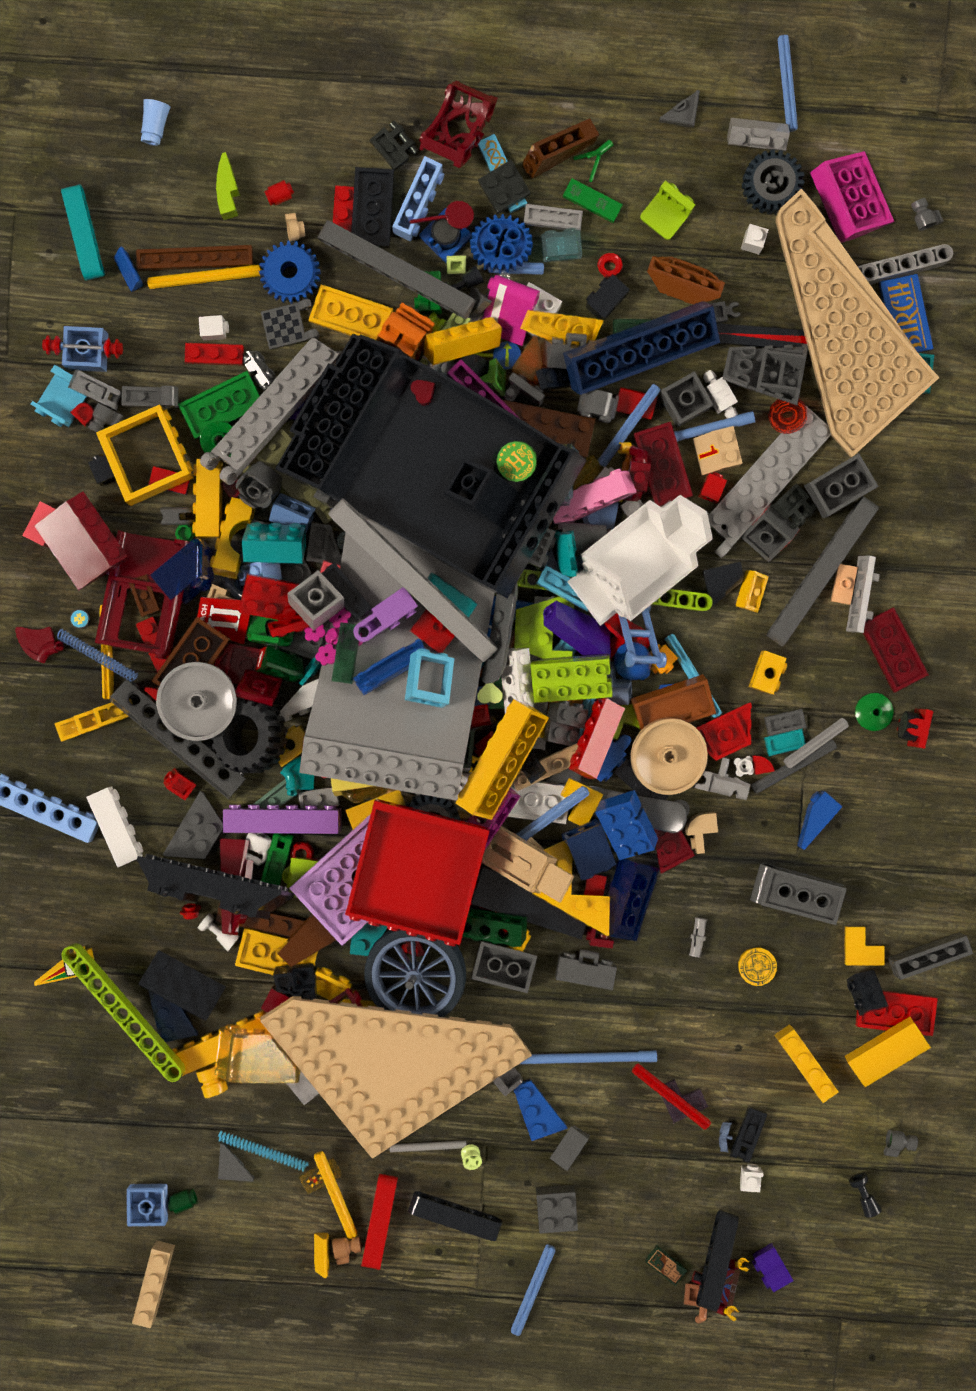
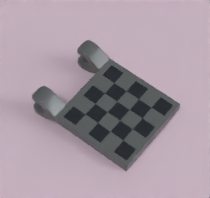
M310 299L261 312L270 350L309 341L311 338H320L319 332L316 329L304 331L300 311L313 308Z

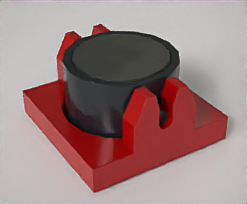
M915 709L914 712L905 711L901 719H899L900 723L899 727H897L898 737L907 740V746L925 749L933 711L928 709Z

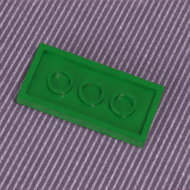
M245 371L178 405L194 438L197 440L200 438L203 429L212 422L222 421L230 424L239 420L260 395L248 371Z

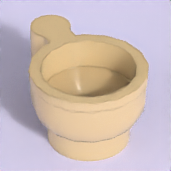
M295 213L285 214L289 241H297L301 237H305L303 221L298 222Z

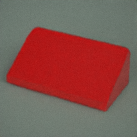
M620 387L616 411L631 414L646 393ZM658 396L653 400L642 418L652 419Z

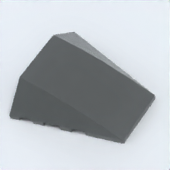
M802 344V347L784 345L783 348H773V345L761 349H756L755 346L729 347L723 380L759 394L797 405L808 346L807 344Z

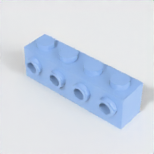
M424 156L392 226L395 235L410 242L413 236L417 237L420 230L419 223L411 224L409 221L426 217L429 201L433 202L436 195L435 188L437 184L440 185L444 178L441 163Z

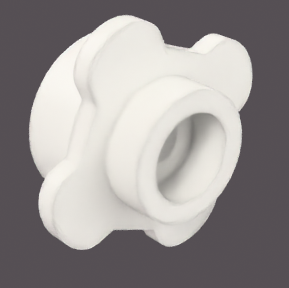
M750 756L734 760L737 776L741 777L743 774L752 775L754 773L753 759Z

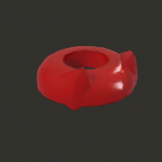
M607 253L600 257L597 267L604 278H609L612 274L615 276L622 271L623 265L618 255ZM608 262L615 264V268L611 271L606 270L604 267Z
M301 841L295 842L289 853L291 859L297 858L296 852L299 849L306 851V857H314L315 851L309 843Z

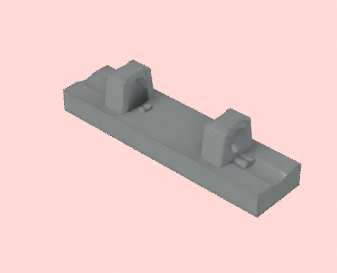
M858 556V568L849 610L847 632L864 633L866 619L872 620L873 612L867 611L871 584L873 581H879L880 574L873 573L876 557Z

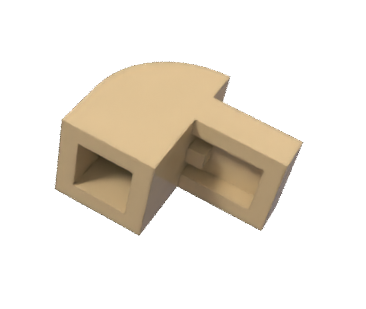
M698 813L692 816L685 826V834L687 836L693 835V838H690V846L697 854L705 853L703 834L718 832L716 813Z

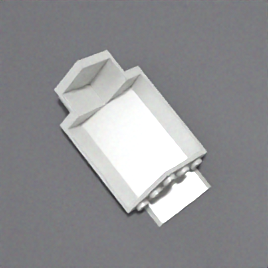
M681 495L673 501H668L662 507L649 500L581 554L584 569L567 582L600 626L616 613L631 621L698 567L696 552L713 539L708 513Z

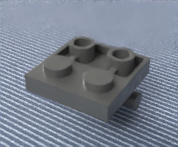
M512 373L508 379L509 388L505 392L504 399L514 402L520 395L533 406L540 407L543 404L545 395L542 394L543 391L538 386L534 385L532 387L528 384V380L523 375Z

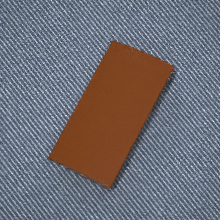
M703 674L631 698L640 730L649 723L661 718H678L690 723L716 714L708 680Z

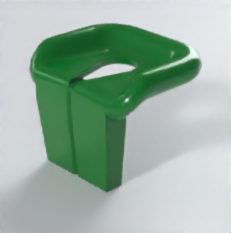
M250 615L247 630L249 641L277 646H289L292 643L294 631L287 633L283 637L267 636L266 622L271 619Z

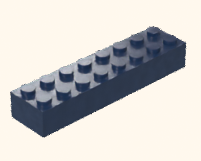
M702 301L564 352L563 356L571 389L582 395L720 343L714 307Z

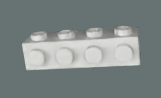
M509 648L507 664L501 676L505 713L513 699L535 708L529 648Z

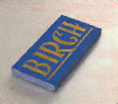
M918 274L879 282L883 304L917 352L932 350L933 344Z

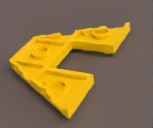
M606 835L607 841L611 849V843ZM564 841L543 850L558 859L555 864L556 866L572 875V855ZM572 882L561 903L542 892L540 894L532 893L575 919L603 933L605 936H609V896L571 895Z

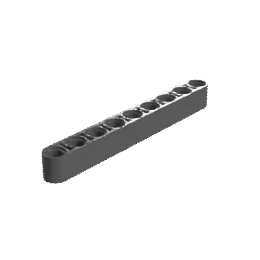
M326 221L317 237L324 244L464 319L468 318L476 303V300L331 221Z
M864 496L857 501L768 630L767 637L780 646L785 645L875 515L879 506Z

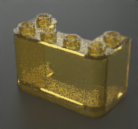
M228 1024V1027L220 1028L215 1075L232 1083H299L300 1069L270 1032H265V1029L261 1028L247 1031L245 1028H239L240 1025Z

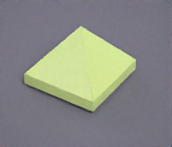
M447 256V274L466 273V256Z

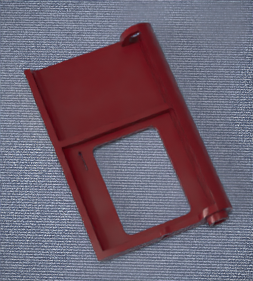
M118 530L116 540L128 556V561L109 572L95 643L155 654V658L166 659L172 653L193 543L180 539H174V541ZM147 574L149 582L134 579ZM129 583L134 584L135 589L148 591V586L152 588L153 592L164 594L154 645L123 641L118 638L127 592L131 588Z

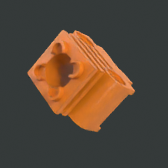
M401 303L396 312H392L384 322L376 340L398 348L407 356L418 361L421 352L424 351L425 335L432 333L435 323L428 317L416 312L411 306Z

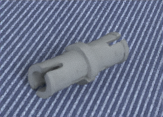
M695 917L693 934L690 936L692 938L690 956L699 958L702 956L703 941H706V936L704 935L707 919Z

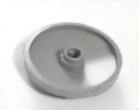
M189 662L174 668L165 676L159 686L156 703L162 722L173 734L183 739L201 741L213 738L227 728L236 712L237 697L232 681L221 669L205 662Z

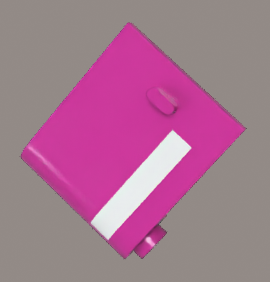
M495 275L494 278H490L487 288L490 289L488 299L492 302L485 309L483 319L493 317L502 327V339L523 346L527 331L520 327L527 310H534L540 291Z

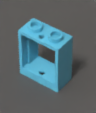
M418 649L410 655L405 700L440 708L448 705L454 658L448 657V654L430 653L427 649ZM421 660L444 665L441 694L417 689Z

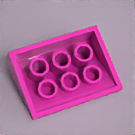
M865 151L824 161L810 172L840 243L853 240L894 222Z

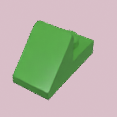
M495 358L489 361L488 374L480 377V379L497 396L503 397L505 396L506 371Z

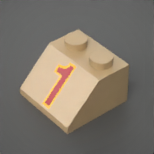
M734 426L693 438L701 476L737 468L743 464Z

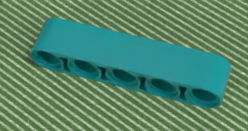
M81 184L62 188L61 193L82 275L85 281L104 277L105 272L84 190Z

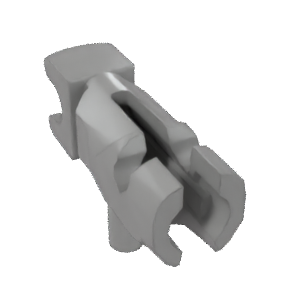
M722 758L719 773L716 774L704 770L702 775L705 781L701 784L695 783L694 788L731 796L733 791H736V798L746 800L750 784L737 777H728L726 773L730 759Z

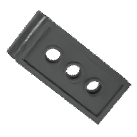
M760 863L750 900L762 906L836 925L847 888L842 883L776 867L767 863ZM787 886L788 888L785 892H779L781 887ZM806 891V895L804 897H798V894L800 892ZM821 896H824V901L818 903L817 899Z

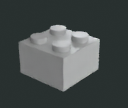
M318 570L288 592V603L314 631L344 608V597Z

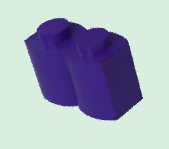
M772 1243L752 1254L755 1259L752 1263L757 1272L762 1271L764 1277L761 1279L767 1289L771 1287L772 1291L775 1292L793 1282L791 1275Z

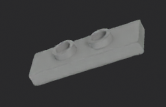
M526 204L524 223L529 226L580 232L583 211Z

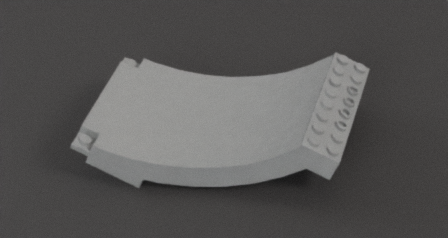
M366 519L425 577H428L432 572L474 600L478 605L469 619L487 635L495 592L477 584L433 556ZM345 533L340 569L370 606L374 608L403 586L352 537ZM411 595L418 605L415 609L416 613L408 619L403 617L398 620L400 624L391 631L387 628L371 640L362 643L354 652L344 649L342 641L338 645H333L334 649L338 652L337 656H335L336 662L321 666L318 685L304 736L300 773L457 801L482 661L456 636L443 651V653L448 654V657L454 658L449 704L443 708L405 700L408 670L366 695L362 694L353 680L358 673L364 672L371 665L419 639L410 632V629L426 608ZM371 610L368 611L358 621L351 614L348 624L346 626L342 625L337 629L341 631L342 635L347 634L349 630H354L358 623L373 613ZM330 622L329 629L335 628L333 623ZM359 629V631L362 633V637H367L369 633L368 629ZM423 642L424 647L427 650H429L430 653H437L430 646ZM425 660L422 661L417 689L441 694L444 665Z

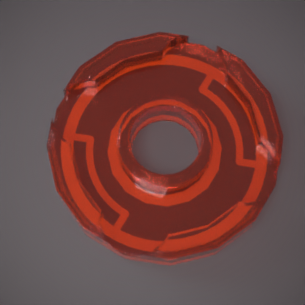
M777 399L770 407L768 419L771 427L777 432L791 434L804 426L807 420V409L804 402L798 399L797 405ZM787 411L793 413L790 418H784L783 414Z

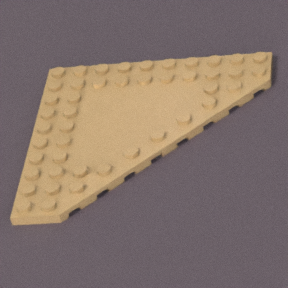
M292 996L260 1017L261 1023L372 1159L477 1092L498 1076L500 1077L532 1056L530 1050L510 1024L504 1023L498 1025L492 1024L489 1021H467L465 1018L451 1016L444 1018L428 1013H422V1015L413 1014L411 1011L397 1009L390 1011L374 1006H368L367 1008L351 1003H329L328 1000L321 999L306 1000L298 996Z

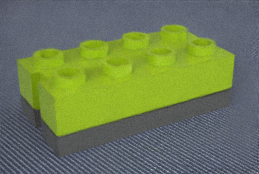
M610 654L533 659L531 662L534 703L609 698L613 696L612 676L608 677V674H611Z

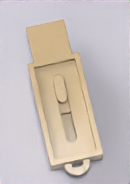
M503 826L499 828L485 849L482 858L483 864L527 891L538 894L542 892L559 903L562 902L574 878L573 875L555 865L558 860L557 858Z

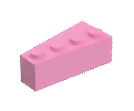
M616 469L610 472V475L607 477H599L593 480V483L582 485L576 490L568 492L553 518L554 523L577 521L637 493L629 471Z

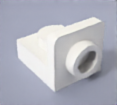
M756 1164L741 1166V1191L760 1192L761 1177L764 1174L761 1167Z

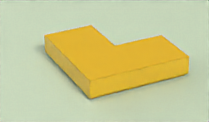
M569 778L560 794L561 796L566 798L581 786L587 787L590 793L589 796L574 806L568 817L569 821L581 826L590 821L603 794Z
M845 926V965H884V946L865 945L864 926Z

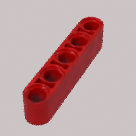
M379 1173L361 1267L377 1270L381 1268L398 1180L396 1176Z

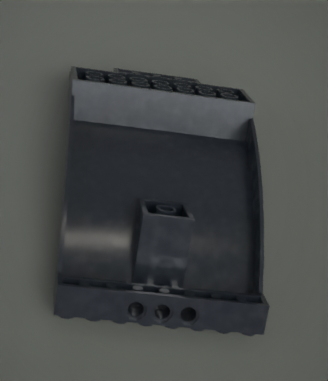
M352 334L335 365L327 364L289 430L294 434V437L275 469L337 503L341 499H345L364 518L433 556L477 584L508 599L587 460L576 450L555 442L515 415L455 380L407 356L400 349L362 334L360 336ZM423 380L436 384L430 404L424 406L418 403L416 396L411 391L412 382ZM514 441H521L530 445L537 457V465L533 474L526 480L519 482L510 481L503 477L497 466V456L501 448Z

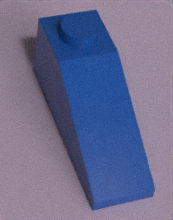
M817 791L810 798L811 802L807 807L797 845L803 850L807 848L842 808L825 791Z

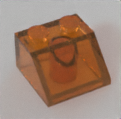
M535 335L512 367V373L523 375L531 386L538 384L539 381L535 371L541 369L543 365L538 338Z

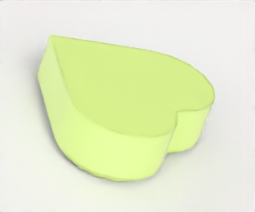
M488 683L478 692L477 698L479 702L484 704L489 702L499 703L503 699V693L493 683Z

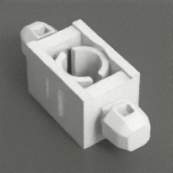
M712 370L707 371L703 374V378L709 385L704 389L710 397L717 414L725 411L724 415L726 418L735 417L738 413L732 405L738 401L726 380H723V377L716 380V374Z

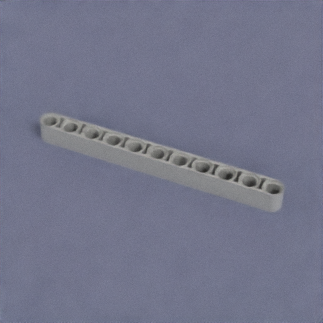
M341 499L328 513L350 537L482 662H485L498 649L497 645L345 499Z

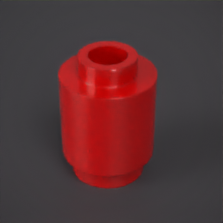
M285 180L267 187L268 189L264 191L270 206L274 204L277 206L292 199L291 194L294 193L290 182L285 183Z

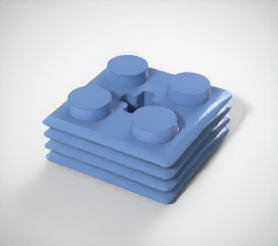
M130 1184L127 1188V1226H165L168 1221V1185ZM148 1202L151 1205L150 1208H147V1205L144 1203Z

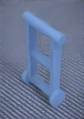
M651 605L642 612L646 630L629 629L627 618L619 616L628 651L625 654V665L627 667H633L635 663L656 664L658 668L666 666L667 657L664 652H659L649 614ZM632 637H648L653 656H636Z

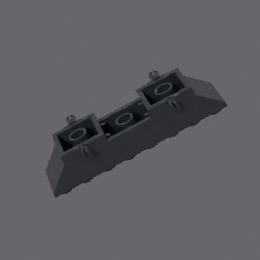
M146 854L145 857H137V861L149 882L147 891L157 893V895L163 897L170 896L178 900L197 903L199 895L221 900L220 909L228 910L236 915L244 914L250 918L255 917L269 920L272 911L294 898V893L288 892L289 888L149 854Z

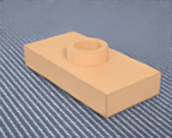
M844 564L839 565L835 574L830 602L851 605L858 567Z

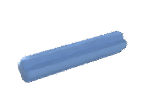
M523 262V267L516 265V271L509 268V273L505 269H502L501 273L542 275L544 273V264ZM488 267V273H491V267Z

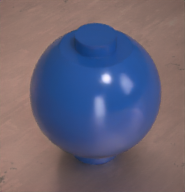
M633 642L636 656H651V653L643 644ZM626 643L621 645L613 659L616 672L627 680L646 679L650 675L652 664L635 663L633 667H627L625 665V654L628 652Z

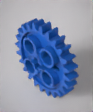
M495 214L494 220L486 217V223L480 221V227L475 226V232L471 233L470 246L473 259H478V265L484 263V270L491 267V273L495 269H498L499 274H501L502 269H505L507 273H509V268L516 271V265L523 267V261L527 262L528 255H531L533 242L532 235L529 234V228H525L524 222L519 224V218L512 221L511 215L507 219H505L504 214L499 219ZM505 230H507L506 234L504 235V241L502 242L503 233ZM498 246H501V248H500V254H499V256L496 258V256H497V254H498Z

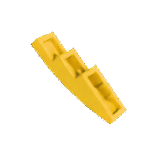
M111 702L57 722L55 727L61 742L118 722L129 716Z

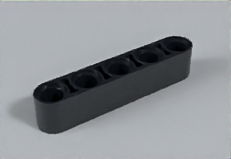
M420 1191L413 1193L408 1212L414 1216L490 1241L497 1240L503 1223L496 1216Z
M719 1210L716 1214L696 1300L697 1306L717 1312L720 1306L739 1222L738 1216Z

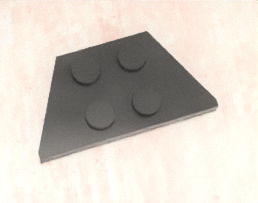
M203 791L199 792L163 853L164 856L205 859L223 830V821L217 815L215 808L210 804Z

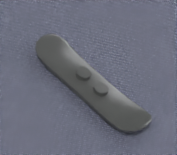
M518 583L514 586L508 599L496 593L490 639L497 645L498 649L484 663L481 680L485 684L494 683L499 680L507 664L518 596Z
M588 786L603 794L601 800L624 794L604 788ZM638 796L642 804L641 808H644L653 829L670 833H678L683 830L687 821V810L682 804ZM594 812L592 817L598 818L596 813Z

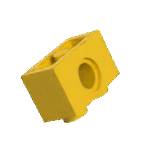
M761 651L748 687L774 695V692L779 690L781 681H779L780 675L784 674L787 668L786 658L768 651ZM767 668L773 670V676L770 679L765 676Z
M293 725L288 729L286 738L295 742V748L289 750L286 744L284 745L286 750L283 755L279 756L281 759L278 762L281 767H284L302 753L306 731L301 725L298 727Z

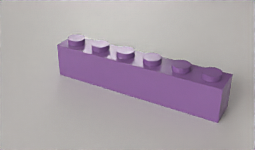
M230 804L228 808L223 809V833L339 834L342 831L341 808H336V805H324V808H317V805H305V808H298V805H286V808H279L277 804L267 805V808H260L259 804H249L248 808L241 807V804Z

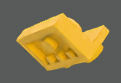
M318 967L315 972L317 994L328 1000H332L344 992L345 989L351 988L352 983L349 982L348 978L341 975L337 977L328 968Z

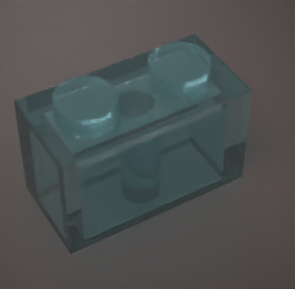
M574 228L565 229L564 232L548 230L541 234L543 262L581 259L580 230H575Z

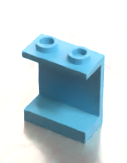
M54 364L51 372L55 374L38 403L32 401L31 405L36 407L35 412L45 417L47 414L52 417L51 422L62 427L64 424L70 427L75 418L70 412L78 404L84 403L87 396L68 388L73 375Z

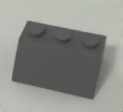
M481 941L471 979L528 993L537 955Z

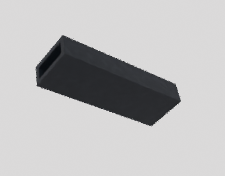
M483 865L482 870H479L478 883L474 889L471 904L498 913L527 917V922L582 940L586 927L585 923L533 895L532 892L527 891L490 867Z

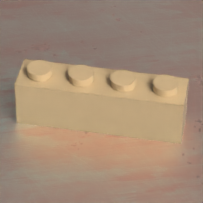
M157 1240L152 1247L132 1324L147 1328L152 1327L158 1312L175 1245Z

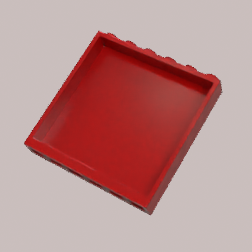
M376 798L373 803L345 915L354 921L366 920L368 924L373 926L385 925L387 929L392 931L404 930L406 934L411 936L423 935L425 939L430 941L442 940L445 941L444 944L449 946L460 945L490 828Z

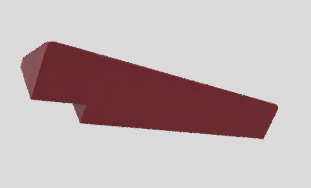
M220 840L221 872L252 879L254 861L246 860L249 840ZM221 909L222 933L238 935L239 924L245 923L247 915H236L228 910Z

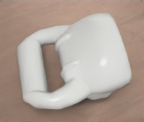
M248 833L246 840H249L248 849L262 854V859L247 853L246 860L254 861L253 864L257 866L263 865L267 860L272 839L263 833Z

